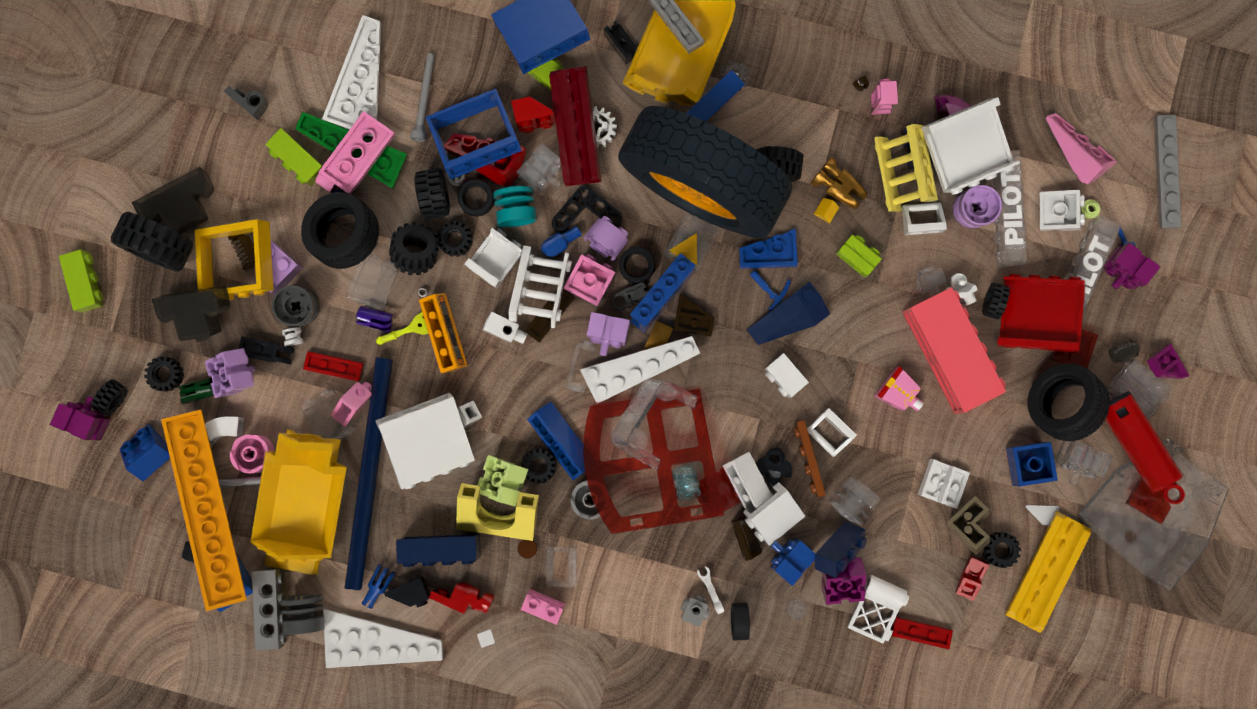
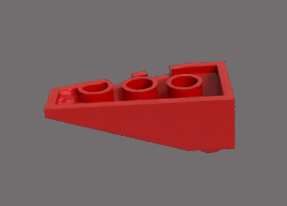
M453 134L445 143L444 148L447 152L458 158L497 141H494L493 138L483 140L476 139L475 136ZM520 145L522 151L478 168L476 171L503 187H510L520 174L526 148Z

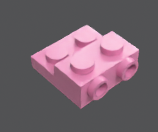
M581 254L563 289L598 307L615 276L614 268L606 263H603V265L597 263V259L589 254L586 257Z

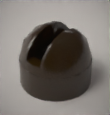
M866 75L852 83L854 88L861 92L864 91L863 87L867 89L869 86Z

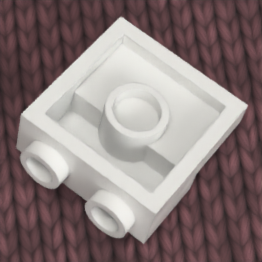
M1080 190L1040 192V231L1081 230V226L1085 225V214H1081V207L1085 206V196L1081 195Z

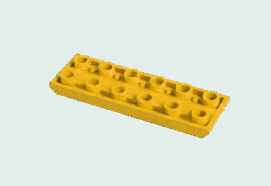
M1055 511L1004 615L1039 633L1044 630L1091 535L1089 527Z

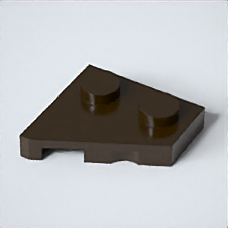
M680 294L673 331L711 337L715 317L705 312L683 294Z

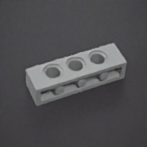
M280 568L252 571L255 651L280 649L286 643V635L282 633V620L285 619V614L281 613L282 606L280 604V600L285 599L281 589L284 575L281 573ZM267 584L272 586V594L266 592ZM267 604L273 606L274 611L272 614L267 612ZM268 624L274 626V633H270L267 630Z

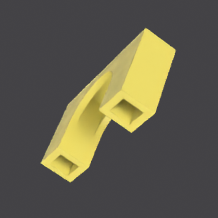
M461 483L457 496L456 529L533 541L539 495L519 492L516 511L511 515L498 516L489 513L482 507L480 503L481 486Z

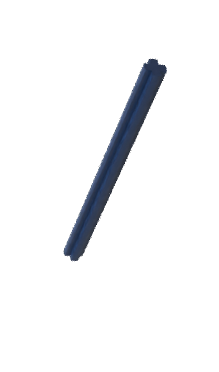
M376 357L371 388L372 395L369 403L344 589L362 590L382 435L375 420L385 417L393 361L387 358Z

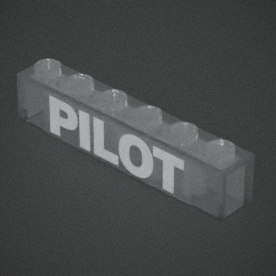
M1020 150L1010 151L1013 161H1020V164L1013 166L1014 170L1006 173L1001 171L997 173V177L991 179V186L994 187V190L1002 200L1000 215L993 222L996 225L994 242L997 244L995 260L998 262V267H1021L1027 264Z
M1102 216L1090 220L1086 228L1088 230L1087 235L1082 238L1079 244L1081 249L1072 260L1073 267L1071 271L1065 276L1067 280H1069V277H1081V280H1085L1083 313L1121 227L1120 224Z

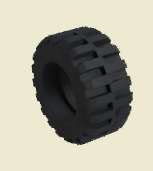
M125 212L121 215L111 235V243L153 264L176 272L183 270L193 249V241L183 234L131 212Z

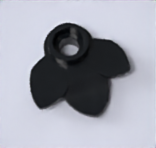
M778 448L769 450L766 457H762L756 462L761 475L765 474L771 487L780 482L782 476L792 477V465L785 460L784 452ZM775 454L779 456V460L777 462L773 460V456Z

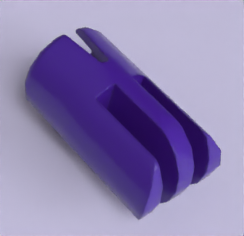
M360 306L356 315L358 319L356 324L390 332L393 314Z

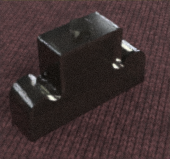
M198 167L131 203L138 215L158 223L163 221L165 226L182 234L195 230L197 225L208 220V215L199 198L206 199L212 196L214 186L207 172Z
M226 285L165 294L152 299L157 318L163 323L174 321L180 341L195 339L196 342L207 340L208 337L220 333L222 329L218 314L228 311L231 305Z

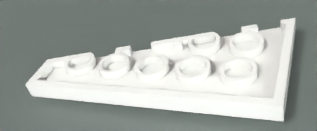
M362 15L322 120L347 130L351 129L363 111L377 120L381 46L380 21ZM368 133L365 135L373 139V134Z
M323 609L326 668L441 661L444 659L442 639L413 633L401 628L398 629L364 618L353 617L349 614L338 613L330 609Z

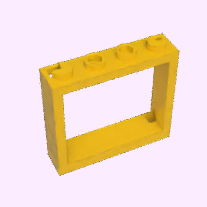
M255 219L195 230L198 298L207 299V302H218L219 298H222V300H233L234 296L248 298L253 293L256 296H261L267 291H274L270 222ZM253 232L256 284L214 290L211 239Z

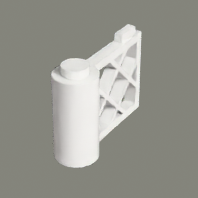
M870 575L866 581V586H864L865 598L873 601L875 608L864 611L862 606L864 601H859L847 628L880 643H884L885 640L889 641L893 630L890 628L899 609L907 605L909 595H907V590ZM884 608L893 610L890 617L882 619L879 610ZM877 611L880 621L869 624L866 615ZM864 616L867 623L866 626L859 628L853 625L856 618ZM882 624L884 631L881 637L873 634L871 627Z

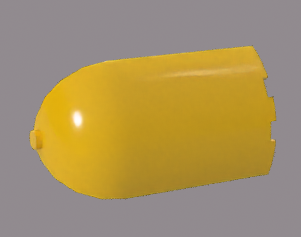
M674 0L705 41L703 46L690 54L687 53L654 9L622 84L641 95L647 93L655 96V100L669 104L670 101L678 102L679 106L695 105L702 96L733 21L736 7L735 0Z

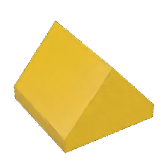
M823 198L814 215L830 224L839 206L833 200Z

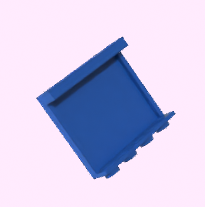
M517 0L491 14L495 26L498 27L523 75L591 40L587 27L570 0Z
M680 253L630 315L633 318L630 322L645 334L691 278L696 265Z

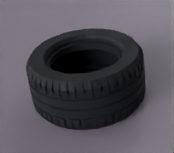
M333 192L316 200L307 210L301 225V237L307 251L323 264L336 269H347L364 261L372 253L379 238V224L375 213L361 199L347 192ZM343 215H354L355 229L350 238L339 246H327L326 232L332 222Z
M1074 363L1058 364L1040 374L1030 388L1027 401L1029 415L1039 428L1055 439L1069 442L1082 440L1097 431L1105 421L1110 407V396L1103 382L1087 368ZM1074 385L1083 386L1085 399L1079 411L1069 418L1055 419L1052 415V405L1058 393Z

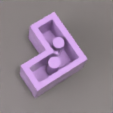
M271 241L274 291L269 292L275 295L281 288L286 287L303 267L275 242Z

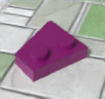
M1172 344L1164 346L1147 360L1149 368L1153 371L1156 378L1183 379L1190 376Z

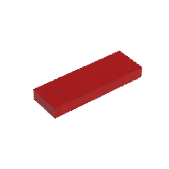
M307 351L303 370L360 382L364 363Z
M896 617L891 636L949 650L953 630Z

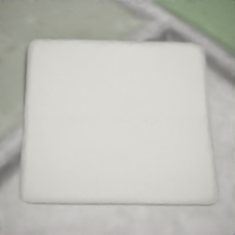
M491 630L477 634L481 648L495 643Z

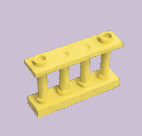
M923 125L906 126V135L892 140H888V137L874 138L888 212L902 211V203L920 198L921 202L938 200L928 147L921 129ZM907 142L910 143L911 152L909 154L892 159L890 148ZM913 160L914 172L900 177L895 176L894 166ZM917 179L918 191L899 196L897 185Z

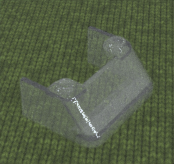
M647 379L641 384L612 430L611 442L619 449L658 470L661 459L644 450L648 443V437L638 427L657 397L664 401L677 399L692 409H695L698 397L672 382Z

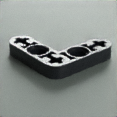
M581 186L553 217L551 224L554 231L563 233L585 208L601 219L607 209H611L608 213L611 216L617 215L618 222L613 221L612 223L616 227L622 223V216L617 209L590 187ZM581 191H588L589 198L587 199L584 197L580 201L583 205L580 206V204L574 199L576 198L577 200H579L581 198ZM602 202L604 210L601 212L595 211L593 208L594 204ZM569 205H576L578 211L575 214H569L567 212ZM564 212L568 218H571V220L568 221V219L566 218L563 222L564 227L562 228L560 226L559 228H557L556 221H561L564 218V215H561Z

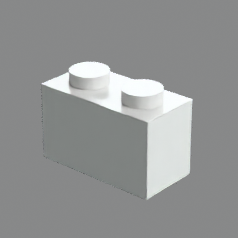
M784 353L764 369L767 372L765 376L770 382L773 383L775 381L779 386L777 390L783 397L788 396V398H792L809 383Z

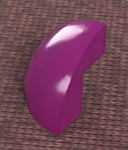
M934 96L938 115L944 114V117L971 107L966 101L955 96Z

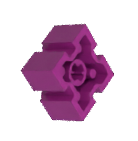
M1131 243L1115 248L1102 265L1109 276H1117L1111 284L1114 289H1118L1122 285L1126 289L1131 290L1138 288V286L1147 285L1160 269V266L1149 257L1143 256L1142 252Z
M87 396L84 404L69 401L67 404L59 403L49 425L62 431H67L83 440H102L111 419L104 417V415L96 410L92 411L91 401L94 399L91 396Z
M861 557L851 560L845 571L841 572L836 578L822 572L821 588L826 605L840 604L841 600H849V603L865 601L864 586H866V572Z

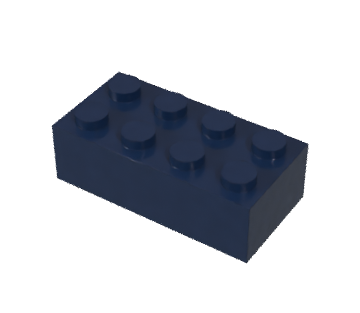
M480 534L399 538L396 540L397 564H403V567H413L418 563H422V566H433L437 562H442V565H454L457 561H462V564H474L481 557Z

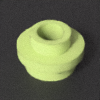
M1086 200L1085 206L1081 207V214H1085V218L1088 219L1095 218L1100 213V206L1095 200ZM1089 206L1093 207V212L1089 211Z

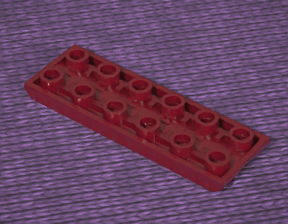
M587 66L550 71L549 79L563 182L565 186L602 182Z

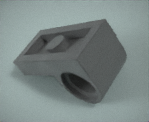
M230 86L224 91L257 120L260 119L268 108L267 99L258 91H250L245 95L238 88L233 90ZM260 99L259 104L254 106V101Z

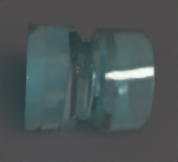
M685 465L671 471L673 484L676 485L675 493L677 500H691L701 495L699 482L696 481L697 474L694 466Z

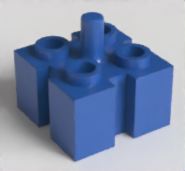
M797 538L789 539L784 546H781L777 541H774L771 545L779 554H776L771 560L772 565L770 567L793 586L803 575L802 573L814 562L815 553Z

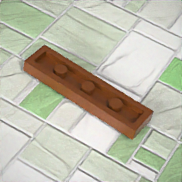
M805 420L795 422L793 431L795 437L800 440L801 445L798 448L801 457L804 456L806 464H804L805 473L810 475V491L816 497L825 496V490Z

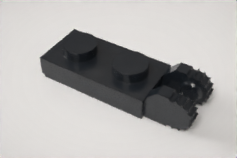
M241 336L238 348H244L245 354L249 358L290 365L292 360L278 358L279 350L286 353H294L295 350L280 346L277 343Z

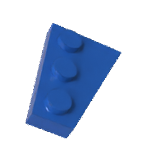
M793 229L787 233L773 236L770 239L739 248L740 269L797 267L796 230Z

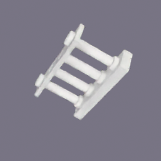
M523 246L509 307V321L517 322L518 315L523 313L551 318V328H555L556 321L560 322L562 310H559L566 273L570 272L572 261H569V253L565 252L563 261L534 257L531 254V247ZM535 264L562 270L559 278L531 273L528 269L529 266ZM530 280L558 285L557 293L529 290L525 287V282ZM530 297L554 301L555 303L552 311L523 306L521 300L522 298Z

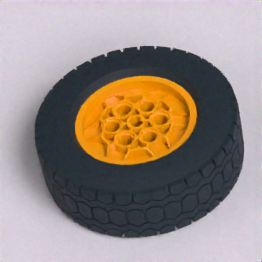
M645 107L637 117L618 154V160L632 176L663 199L708 223L749 237L765 238L769 235L793 189L787 175L776 164L750 145L708 122L666 107Z

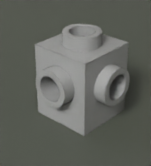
M695 594L694 597L689 596L688 600L684 599L681 610H683L681 619L700 627L703 619L706 620L710 612L709 605L705 602L706 598ZM694 607H698L697 611H692Z

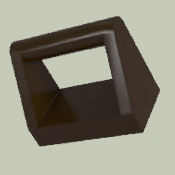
M743 517L731 523L743 559L748 561L762 554V550L754 534V528L751 529L745 522L747 517Z

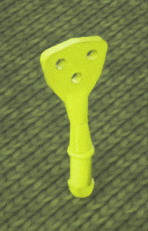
M421 312L415 316L410 325L404 329L378 336L376 343L383 345V343L396 340V338L412 332L421 335L429 334L425 320L422 317L423 313Z

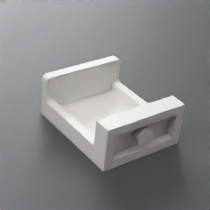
M491 228L489 236L471 259L468 258L465 266L497 289L521 258L522 245L514 239L512 242L506 238L507 234L501 229L495 230Z
M779 482L773 486L776 491L775 495L754 512L749 513L747 510L743 512L747 517L745 519L747 525L751 529L755 528V536L760 542L764 540L769 546L805 517L788 490Z

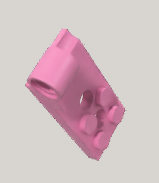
M363 111L322 166L315 182L330 193L338 190V188L347 193H352L396 134ZM366 134H373V140L371 142H364V136ZM355 149L362 150V155L359 158L352 156Z

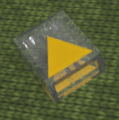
M686 213L667 246L664 256L674 261L681 253L696 265L694 272L697 273L720 231L717 230V226L708 222L706 224L700 218Z

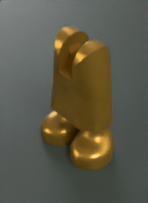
M831 156L821 168L822 170L812 179L810 185L813 187L819 185L828 187L825 191L827 194L856 210L860 204L850 194L853 192L863 200L868 194L845 168L842 171L837 168L836 159ZM826 173L831 174L835 179L832 180Z

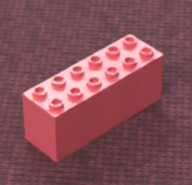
M951 287L902 313L954 414L965 413L1005 393L1006 385L1003 379L998 377L995 371L997 369L995 363L987 356V348L983 342H980L977 336V328L971 325L968 319L970 317L965 307H962L958 292Z

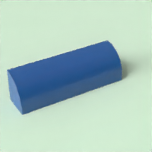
M552 402L537 410L527 419L572 480H575L597 463Z

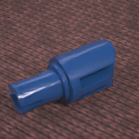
M577 226L563 234L557 232L543 242L541 252L547 257H554L568 249V244L581 237L582 234Z
M378 564L369 580V591L362 601L364 606L369 602L367 608L370 609L374 607L379 595L386 592L395 575V572L392 571L383 585L382 582L389 571L385 567L379 579L375 581L382 568L381 564Z

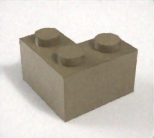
M974 496L947 522L948 529L975 555L990 543V536L979 527L990 515V509Z

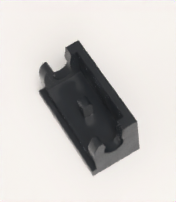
M615 21L611 28L609 26L605 27V38L627 65L633 60L637 50L636 45L618 21Z

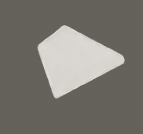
M1026 505V508L1042 525H1049L1055 511L1059 512V506Z

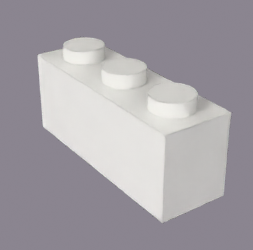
M750 452L722 465L745 510L749 513L754 512L773 496Z

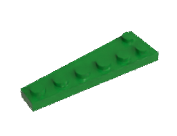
M303 111L295 127L298 132L331 152H334L349 131ZM364 137V142L369 143L372 141V139ZM387 146L367 174L389 188L394 189L408 155ZM355 149L352 156L359 158L362 155V150Z

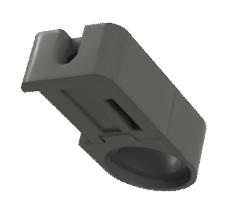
M641 282L615 293L611 298L613 308L624 310L631 307L632 304L641 301L648 293L645 284ZM618 296H622L625 299V304L622 307L614 304V300Z

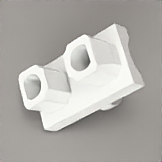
M961 273L952 275L950 285L953 290L958 292L961 299L960 302H963L966 306L976 302L977 300L973 292L978 290L977 286L967 282L966 276Z

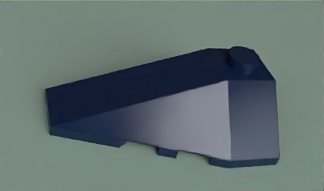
M808 282L748 328L747 332L757 345L813 327L829 316L830 312L821 295Z

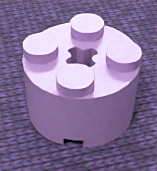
M603 216L602 219L598 218L584 236V240H589L591 242L589 246L605 258L611 256V260H615L628 243V233L623 228L614 226L608 217Z

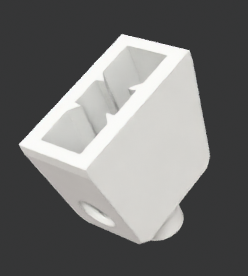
M493 312L489 313L482 328L483 331L509 343L515 340L523 344L527 333L518 329L519 324ZM504 326L510 328L509 334L503 332Z

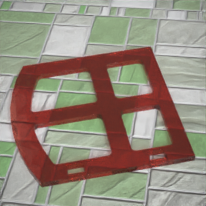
M700 389L590 406L584 432L583 457L585 474L594 505L612 535L724 516ZM689 406L692 410L698 446L670 451L667 448L661 411ZM645 413L653 453L601 461L600 440L603 421L607 418ZM700 461L703 467L709 502L679 507L671 467L677 464ZM651 468L656 469L663 510L621 517L609 496L603 478L608 475ZM702 508V515L691 516V510ZM642 518L643 524L631 526L630 520Z

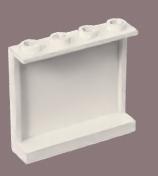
M998 97L987 99L921 127L944 193L958 194L966 186L969 188L980 184V180L993 179L997 177V173L1014 170L1013 166L1020 164V161H1013L996 110V106L1001 105Z
M450 393L375 420L397 477V483L401 489L413 488L419 482L431 481L434 479V476L449 474L452 472V469L467 467L470 465V462L475 461L454 397Z

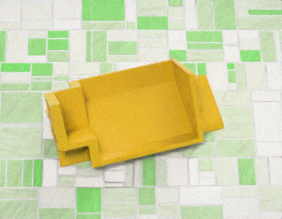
M287 429L286 433L278 434L276 452L265 451L250 543L257 546V549L266 552L264 565L317 575L320 561L323 558H331L347 469L346 466L337 463L341 439L321 438L322 436L309 433L299 434L294 430Z

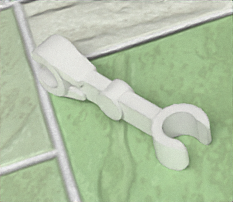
M705 566L707 574L705 576L700 575L699 569L697 574L705 583L717 614H721L724 612V608L711 583L710 570Z

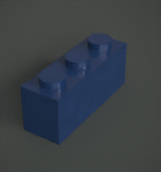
M844 521L815 554V570L835 578L841 572H844L848 563L855 559L857 553L867 543L865 529Z

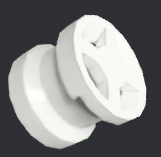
M301 327L282 330V335L285 336V346H295L304 343L300 335L302 332Z

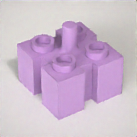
M591 312L587 337L590 339V342L601 344L599 355L607 356L609 346L621 348V345L625 346L630 320Z
M244 348L224 351L216 355V357L205 361L208 376H211L213 381L211 387L214 398L235 395L244 389L254 386L252 373L255 372L254 366L246 367L248 357L245 354Z

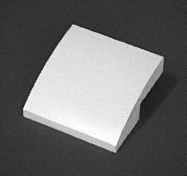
M930 459L917 495L958 509L970 473Z

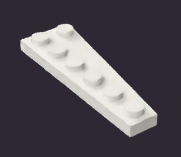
M689 336L592 365L580 371L598 404L700 354V351L693 337Z

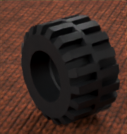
M764 146L756 149L776 164L791 182L801 179L804 157L801 152L782 146Z
M435 168L416 172L414 177L415 191L419 209L424 219L448 216L450 202L446 181L441 169Z
M412 222V225L406 223L404 227L399 226L391 237L389 249L391 263H394L396 269L400 268V272H408V275L413 273L421 275V272L427 273L428 269H432L437 261L440 246L439 239L436 238L437 234L431 232L430 227L425 228L422 223L416 225V222ZM408 245H416L421 247L424 251L420 253H412L409 252L405 247Z

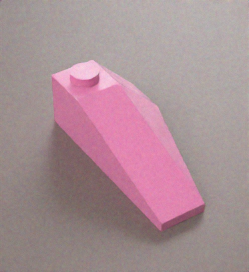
M1054 113L1045 118L1073 172L1082 183L1088 185L1096 181L1117 163L1099 145L1094 147L1090 144L1089 138L1086 135L1075 133L1074 126L1058 114Z

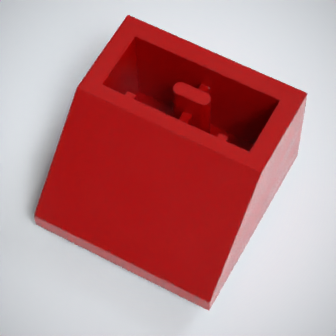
M529 96L511 101L519 132L531 133L536 128L548 129L556 124L553 110Z

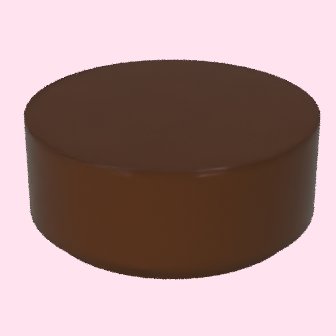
M522 540L518 545V553L523 558H532L537 552V544L534 540Z

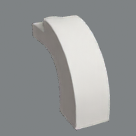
M225 416L207 422L206 429L211 448L218 439L224 436H243L244 417Z

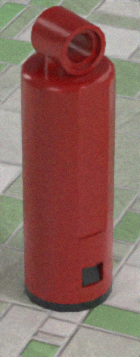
M1127 391L1110 400L1109 412L1105 421L1149 491L1152 493L1161 491L1163 498L1168 503H1181L1185 498V492L1178 485L1177 481L1183 477V473L1131 392ZM1172 488H1176L1179 492L1178 497L1175 499L1168 497V491Z

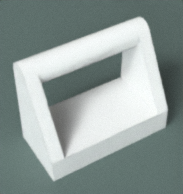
M941 202L902 205L904 235L942 233L947 230ZM936 210L937 223L911 224L909 212Z
M829 408L825 409L807 428L808 434L832 457H835L857 436ZM824 418L845 437L836 449L814 429Z

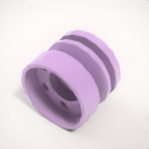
M977 185L961 192L955 198L953 204V214L956 221L967 228H979L994 222L999 217L1002 209V200L999 194L992 187L986 185ZM974 204L976 205L975 209L977 210L975 212L973 211L974 207L972 206Z

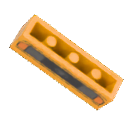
M446 293L433 294L419 299L440 372L447 373L467 367L468 365Z

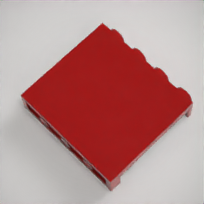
M1009 274V277L1004 276V285L1010 288V295L1005 312L1001 317L1000 337H998L997 345L1006 348L1080 353L1085 280H1081V277H1069V280L1061 279L1060 276H1049V279L1041 278L1040 275H1029V278L1021 277L1020 274Z

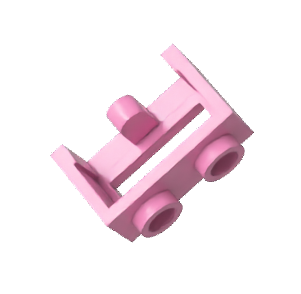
M890 79L879 80V84L875 86L871 93V107H874L871 115L890 114L892 105L898 104L896 81H891Z
M530 589L521 610L557 625L565 603Z

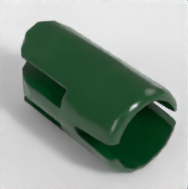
M208 377L178 386L181 404L184 405L214 396L211 383H213L212 378Z

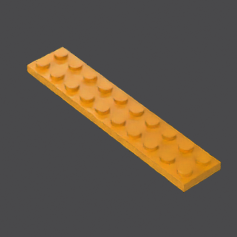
M196 410L161 419L205 610L207 612L247 601L202 410Z

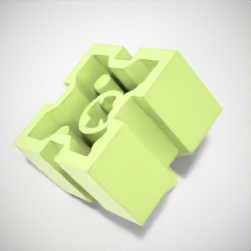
M488 455L483 468L485 470L484 477H480L477 485L481 486L480 494L497 502L516 506L520 492L518 490H522L524 487L523 483L528 469Z

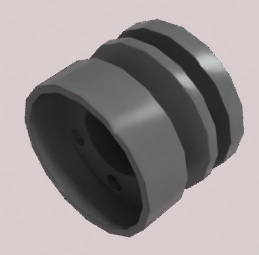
M288 285L281 288L275 294L272 300V311L279 322L287 326H305L316 319L320 303L317 296L311 290L305 287ZM296 303H300L301 310H296Z
M306 593L281 599V606H290L289 608L282 609L281 613L290 614L291 618L282 620V633L284 635H296L324 630V616L315 615V611L323 609V605H314L316 602L323 601V595Z

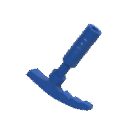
M756 270L750 274L755 282L770 295L769 297L774 299L773 304L768 308L771 311L785 296L790 280H787L783 288L784 290L780 292V295H777L776 292L769 288L768 283Z

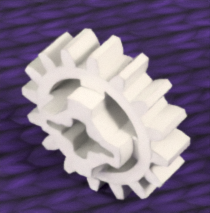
M595 106L593 119L594 126L596 121L599 126L596 135L598 149L599 144L606 147V141L612 143L611 136H616V132L613 130L617 129V125L613 124L615 117L610 118V111L605 114L604 108L598 111L597 106ZM599 117L604 118L607 122H603ZM604 133H607L606 136L600 139Z

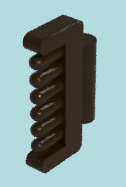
M252 234L228 236L231 244L234 245L233 248L236 249L235 252L238 253L237 257H241L239 261H243L241 262L242 269L247 271L255 267L254 238Z

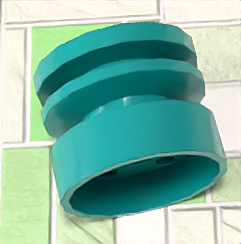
M510 186L494 191L493 197L497 200L494 202V205L504 208L496 212L497 226L518 227L537 221L536 208L527 206L535 201L534 197L531 196L534 193L532 187Z

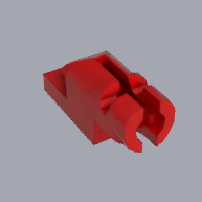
M461 582L456 584L451 596L448 595V591L438 588V590L434 589L431 591L429 599L462 614L467 612L469 606L472 610L487 613L494 595L486 592L480 598V589Z

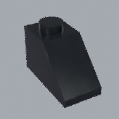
M421 576L384 592V595L409 607L416 605L419 608L428 604L427 600L429 599L430 592L424 577Z

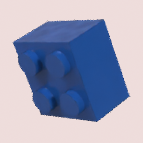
M1051 442L1006 448L1012 486L1020 487L1058 481Z

